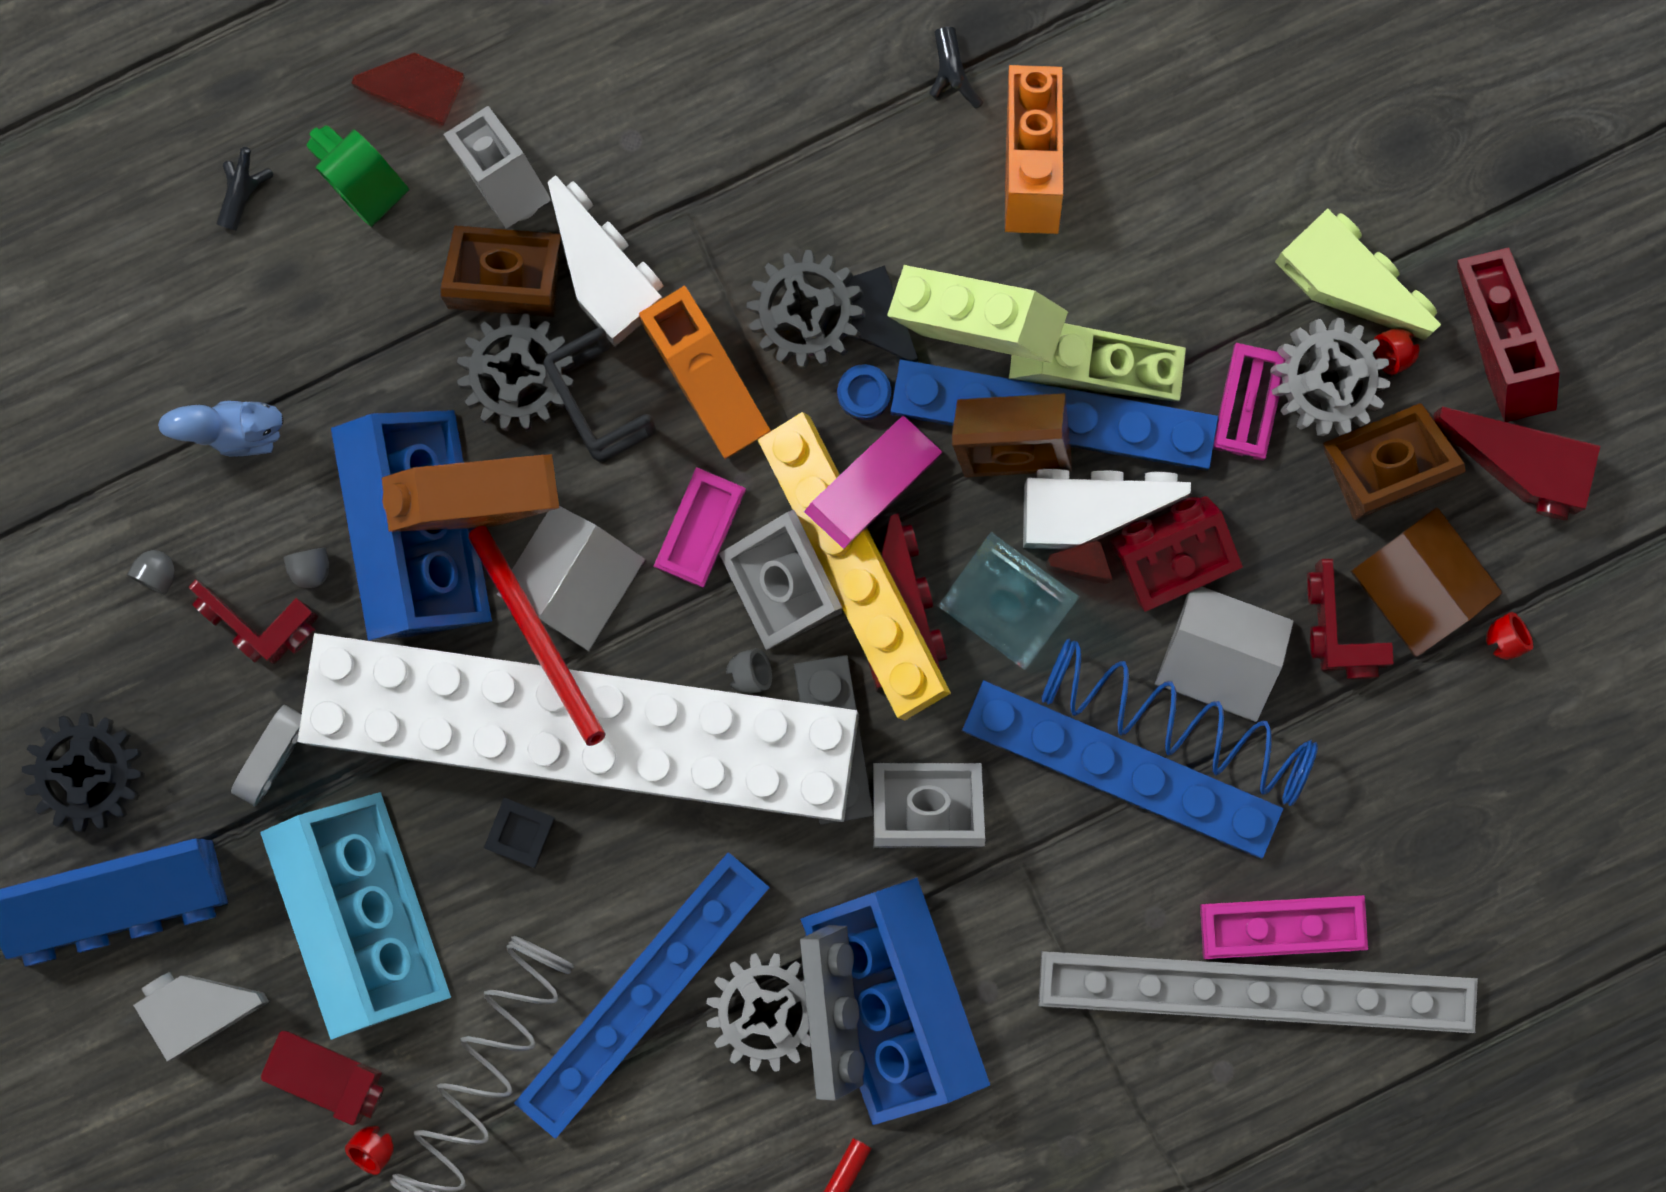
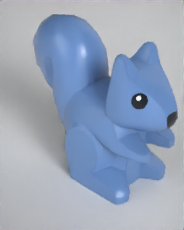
M222 401L212 408L205 405H190L173 409L161 417L158 427L164 436L171 439L209 445L217 449L222 455L234 457L272 453L273 442L277 441L280 437L278 430L283 426L284 419L282 413L272 405L253 401Z

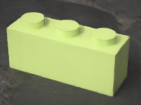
M904 265L887 316L921 336L1051 363L1068 311L1034 290Z

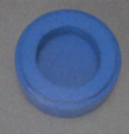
M867 364L856 365L848 369L840 378L837 388L838 402L842 410L850 417L858 420H870L881 415L889 404L891 397L890 382L879 368Z

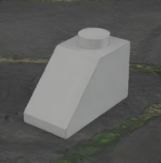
M489 106L443 134L506 229L518 221L528 219L535 214L538 208L551 201L526 156Z
M168 972L144 986L142 991L146 997L133 1006L168 1062L177 1060L269 1003V1000L263 992L191 975L179 976L174 979L172 974Z

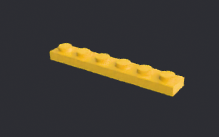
M801 412L759 438L758 442L792 509L795 510L897 718L905 721L951 694L868 529L863 530L843 549L804 513L809 504L840 475L811 417Z

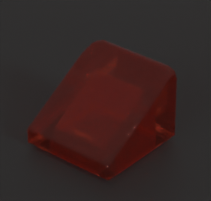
M1097 540L1051 554L1045 562L1047 571L1102 584H1109L1112 581L1101 542H1097Z

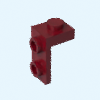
M1321 559L1315 563V572H1308L1307 575L1308 602L1310 605L1317 604L1318 626H1311L1310 628L1312 658H1320L1321 671L1346 670L1347 679L1379 678V668H1387L1394 664L1392 643L1338 645L1333 559Z
M195 579L189 586L198 596L192 605L213 625L217 626L223 619L238 634L232 642L254 663L263 656L267 661L275 664L288 649L293 654L297 653L316 632L311 625L319 616L297 598L259 636L202 582Z
M286 1030L279 1033L261 1074L263 1082L333 1111L334 1118L352 1126L360 1123L363 1116L372 1118L384 1091L383 1087L377 1085L382 1071Z

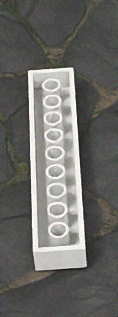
M314 633L297 742L310 746L844 822L859 720L857 710L569 669L606 733L605 738L600 743L587 746L541 665Z

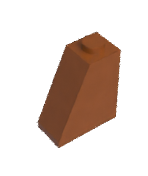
M552 454L415 467L382 477V502L387 515L389 532L462 529L479 526L495 527L559 509Z

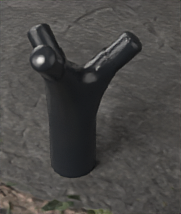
M954 27L937 29L934 33L939 56V71L929 94L934 98H938L943 88L950 82L952 88L958 89L975 109L981 107L983 101L972 89L962 66L956 29Z
M248 147L240 149L236 169L232 161L223 163L227 178V191L216 224L234 231L238 229L245 204L251 193L261 183L273 178V172L269 168L254 175H249L251 150Z

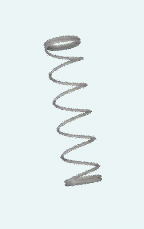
M511 937L512 941L507 945L509 954L536 977L554 997L553 999H539L498 990L484 991V998L488 1003L514 1024L528 1038L531 1044L529 1046H517L470 1036L460 1038L462 1046L492 1071L508 1090L505 1093H494L447 1083L438 1084L437 1088L441 1095L477 1125L485 1137L482 1140H470L424 1130L414 1131L415 1138L445 1163L457 1175L461 1184L458 1187H445L419 1182L401 1174L392 1175L393 1179L390 1180V1184L400 1192H456L466 1187L464 1177L460 1171L420 1135L468 1145L487 1143L489 1136L482 1123L443 1088L492 1098L507 1097L513 1092L508 1080L492 1064L469 1046L466 1041L515 1051H527L534 1049L536 1046L532 1035L489 995L536 1004H553L559 1000L556 990L551 984L521 959L512 948L565 974L572 973L571 969L574 968L572 963L520 937Z

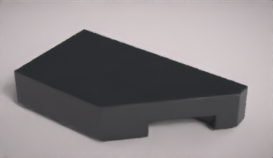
M885 265L852 276L846 287L859 286L863 292V295L857 300L852 301V303L863 308L866 312L864 318L852 319L851 325L860 333L858 339L900 357L901 360L916 362L918 357L907 327L887 316L894 296V290Z

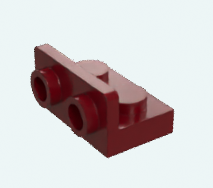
M1207 496L1183 499L1174 504L1170 512L1153 520L1142 519L1130 523L1123 528L1122 534L1110 540L1114 551L1122 560L1137 601L1145 612L1243 568L1222 511Z

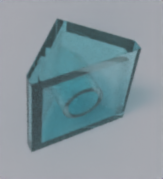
M991 532L943 598L939 607L1026 670L1073 607L1079 596Z

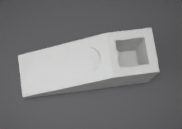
M555 175L548 181V186L579 306L598 328H603L606 331L608 340L615 347L641 325L638 313L662 299L658 291L664 285L644 262L640 263L637 267L634 266L622 252L629 245L610 222L607 221L603 226H600L587 212L594 205L574 181L565 186Z
M1037 470V478H1027L1024 484L1023 548L1077 550L1126 527L1130 523L1142 520L1186 499L1191 493V482H1177L1178 474L1170 472L1145 473V481H1123L1124 473L1120 471H1092L1091 480L1069 479L1068 470Z

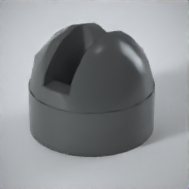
M326 547L302 551L283 557L289 578L295 585L301 588H316L323 584L329 574V559Z
M150 550L142 553L134 560L127 576L158 593L166 595L174 580L175 570L173 562L167 554L162 551Z
M759 648L746 650L734 655L726 668V674H733L734 681L729 683L731 688L739 693L753 694L768 690L771 686V665L766 654Z

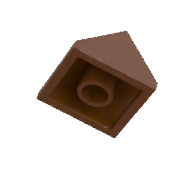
M454 225L441 283V298L446 307L457 310L555 317L561 234Z
M1065 393L957 399L952 431V446L964 477L1036 474L1037 470L1061 469L1072 472Z
M1422 403L1323 443L1324 451L1354 521L1450 482L1466 471L1463 461Z
M1438 507L1350 571L1414 657L1419 656L1468 622L1502 594V591Z

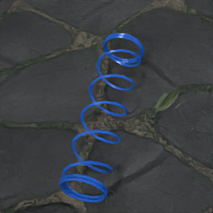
M1070 638L1065 641L1041 698L1042 703L1046 702L1049 705L1053 702L1076 647V665L1070 701V711L1073 716L1081 713L1110 675L1118 667L1123 666L1124 681L1118 717V732L1121 736L1131 730L1155 697L1165 687L1170 686L1171 707L1165 741V751L1168 756L1177 751L1200 719L1213 706H1218L1219 723L1213 758V773L1215 776L1224 771L1250 735L1260 726H1265L1267 739L1260 792L1262 795L1270 792L1298 755L1282 797L1283 804L1287 803L1288 806L1295 804L1318 751L1317 742L1313 743L1310 740L1300 745L1265 788L1272 743L1271 728L1268 722L1260 721L1253 725L1218 768L1224 726V710L1220 701H1213L1205 706L1170 750L1176 710V688L1173 681L1161 684L1123 730L1129 683V670L1126 662L1120 661L1113 665L1075 711L1081 668V648L1078 642H1071Z

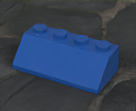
M455 410L369 414L332 427V438L368 641L412 637L491 622L482 562L468 539L469 533L475 528L389 532L387 515L382 502V477L415 467L464 463Z
M195 838L0 889V948L5 959L22 958L24 967L57 959L55 949L76 944L78 953L109 946L108 935L129 930L131 939L162 932L161 921L182 916L184 925H189L216 918L214 907L226 905L228 900L214 843L212 840Z
M918 878L801 918L806 936L828 925L847 926L849 945L854 954L852 978L854 998L859 1006V1019L857 1023L859 1047L865 1062L863 1086L860 1087L872 1125L947 1104L990 1086Z

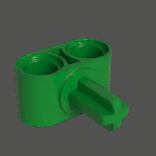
M324 126L321 129L315 127L309 133L311 138L307 143V148L321 161L315 166L316 170L345 203L371 228L410 191L408 186L381 154L355 129L344 139L330 126Z

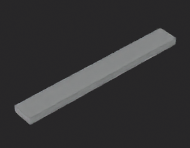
M1041 951L1038 1006L1475 1033L1478 978Z

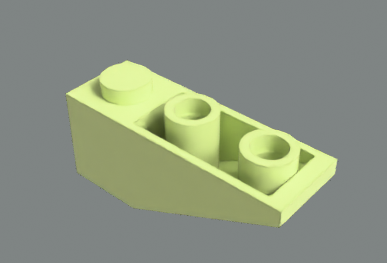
M1327 208L1276 259L1275 263L1313 301L1392 329H1406L1412 332L1415 337L1426 340L1441 325L1434 318L1437 314L1434 305L1419 291L1414 290L1410 293L1396 279L1400 275L1396 266L1380 252H1376L1373 255L1359 241L1362 237L1360 230L1344 214L1339 213L1335 216Z
M1064 323L1052 362L1049 363L1012 355L1009 378L1065 389L1180 401L1186 348Z

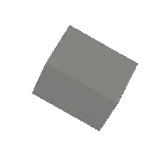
M559 506V509L547 512L513 567L512 572L541 622L587 651H590L646 559L597 525Z
M795 510L786 512L719 553L766 650L842 614V606Z
M1202 586L1192 590L1187 594L1155 685L1160 686L1164 682L1173 681L1176 693L1206 704L1220 701L1224 711L1257 722L1282 669L1294 620ZM1167 686L1165 689L1171 690V687Z
M873 763V848H982L985 846L982 763Z

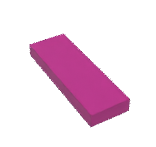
M902 416L809 504L804 513L845 549L936 461L942 451L905 416Z
M1365 895L1200 904L1203 959L1368 950Z

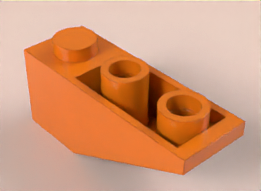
M1009 65L1005 232L1059 234L1063 201L1062 67Z
M685 285L638 313L642 326L725 460L771 432L714 331Z

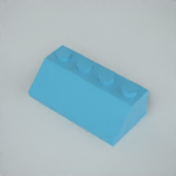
M381 792L297 815L260 832L330 1039L451 998Z

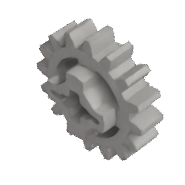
M1342 318L1333 320L1328 330H1326L1325 324L1321 319L1311 322L1309 326L1310 335L1301 327L1294 330L1290 335L1296 346L1289 344L1279 346L1277 352L1286 361L1271 367L1270 373L1275 376L1282 377L1283 384L1271 390L1272 394L1275 396L1286 395L1288 402L1281 409V413L1286 415L1297 411L1300 414L1297 428L1301 430L1315 422L1317 436L1329 434L1332 424H1334L1340 436L1351 432V420L1359 427L1369 423L1370 418L1365 409L1374 411L1381 409L1384 403L1375 393L1390 387V381L1378 377V370L1389 365L1388 359L1375 360L1372 354L1380 342L1376 339L1366 344L1363 343L1360 339L1363 335L1364 327L1361 325L1352 328L1348 333L1344 332L1345 325ZM1339 345L1348 349L1356 357V360L1340 352ZM1310 348V352L1307 353L1309 364L1303 374L1297 375L1299 362L1304 353ZM1337 371L1339 381L1334 384L1332 382L1323 383L1321 373ZM1363 379L1361 393L1356 402L1351 406L1350 403L1354 402L1351 392L1357 381ZM1307 394L1320 402L1322 410L1311 405L1303 395Z
M757 953L751 954V968L746 970L734 961L730 964V967L735 977L731 981L717 977L714 981L723 991L722 996L707 998L706 1004L718 1009V1016L706 1021L707 1027H721L723 1032L714 1043L715 1046L719 1048L730 1043L735 1048L731 1054L730 1061L735 1064L743 1055L751 1057V1071L755 1072L760 1066L761 1059H769L774 1072L780 1070L781 1056L787 1055L794 1063H798L800 1056L796 1047L800 1043L811 1047L810 1035L807 1034L809 1022L804 980L800 981L796 977L800 963L795 961L787 970L780 968V954L776 953L770 959L769 965H761ZM754 976H776L788 982L789 985L778 992L762 989ZM738 989L745 1000L743 1013L740 1018L730 1024L728 1016L729 1002L734 991ZM784 996L788 997V1000L782 1003L780 1009L775 1013L777 1023L774 1026L769 1027L764 1021L758 1024L753 1023L747 1028L742 1026L751 1019L750 1016L756 1011L753 1003L755 999L761 997L763 1001L769 1003L773 1000L778 1001ZM801 1000L802 1020L798 1031L793 1036L785 1024L787 1012L790 1007ZM752 1033L770 1037L777 1048L758 1049L745 1044L741 1040Z

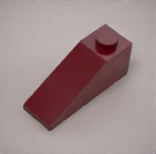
M1510 248L1457 260L1459 276L1487 379L1504 422L1557 410L1560 371Z
M1443 406L1433 413L1432 419L1448 439L1520 500L1537 505V514L1549 518L1567 520L1569 513L1575 515L1586 509L1601 446Z

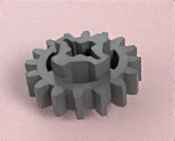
M805 250L802 262L797 263L789 252L783 254L784 268L778 270L775 266L768 263L765 269L770 276L767 283L753 281L751 285L761 294L760 300L747 302L746 308L760 316L759 319L749 324L750 330L753 333L766 332L767 335L761 340L760 347L765 352H768L778 346L776 360L784 365L790 360L792 355H796L797 365L801 369H807L810 357L813 356L816 357L823 367L828 366L829 357L827 352L834 349L837 353L845 356L848 352L841 341L845 336L856 339L860 336L859 331L851 323L852 319L865 317V310L852 303V301L857 300L863 295L862 289L859 286L846 287L853 274L847 267L834 273L836 260L833 256L827 255L820 264H816L815 254L812 250ZM806 275L824 278L833 284L834 288L816 289L810 286ZM785 284L787 290L780 304L772 307L775 295ZM799 290L813 305H819L811 310L812 319L810 321L813 330L799 315H794V313L801 310L800 301L802 298ZM840 313L836 327L827 336L825 329L832 315ZM794 329L802 333L806 344L789 342L782 338L778 332Z
M501 314V328L493 330L485 321L481 323L480 326L485 337L481 341L467 337L465 342L473 351L471 357H458L457 360L460 367L469 370V375L457 380L460 389H473L474 391L465 400L467 406L472 409L483 405L484 409L480 419L488 424L497 415L500 417L501 429L509 432L513 420H520L526 432L531 431V418L538 415L547 424L551 422V416L547 408L551 404L560 408H565V405L544 365L536 364L532 358V345L535 342L547 354H550L567 345L564 338L561 336L550 341L548 337L552 327L546 321L539 325L536 330L532 329L529 314H523L519 325H512L507 314ZM510 339L509 347L497 355L487 354L498 343ZM567 356L556 362L555 365L568 389L574 388L575 382L572 378L563 375V370H567L575 366L573 358ZM516 361H521L525 370L533 375L519 377L516 385H511L507 375L499 370L513 369ZM481 377L486 378V380L495 381L500 387L499 404L487 396L482 387ZM535 390L545 391L537 401L522 407L523 399Z

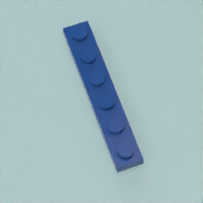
M901 359L890 415L905 416L906 418L953 426L957 399L1065 393L1070 447L1208 471L1210 467L1218 416Z
M984 680L962 728V732L1260 859L1264 857L1283 811L1282 807Z
M728 852L514 1104L556 1139L770 887Z

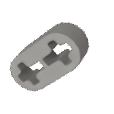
M285 704L277 711L237 776L231 789L233 795L253 807H256L261 802L297 744L301 713Z

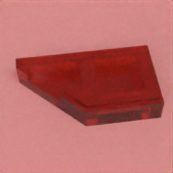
M414 52L355 75L351 84L359 90L444 126L465 76L459 71Z

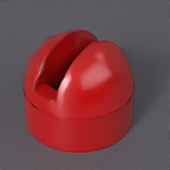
M1397 328L1375 336L1374 340L1377 339L1380 342L1377 349L1373 352L1375 359H1388L1389 365L1382 369L1385 373L1395 375L1415 364L1419 356L1420 345H1413L1411 338L1414 334L1403 328Z
M1510 612L1489 626L1486 633L1487 645L1498 644L1499 647L1493 652L1496 657L1509 660L1518 658L1533 649L1532 637L1526 625L1516 613Z
M375 1125L364 1127L356 1132L345 1145V1152L350 1160L367 1173L377 1175L390 1161L394 1152V1143L389 1133L382 1137L378 1136L380 1127Z

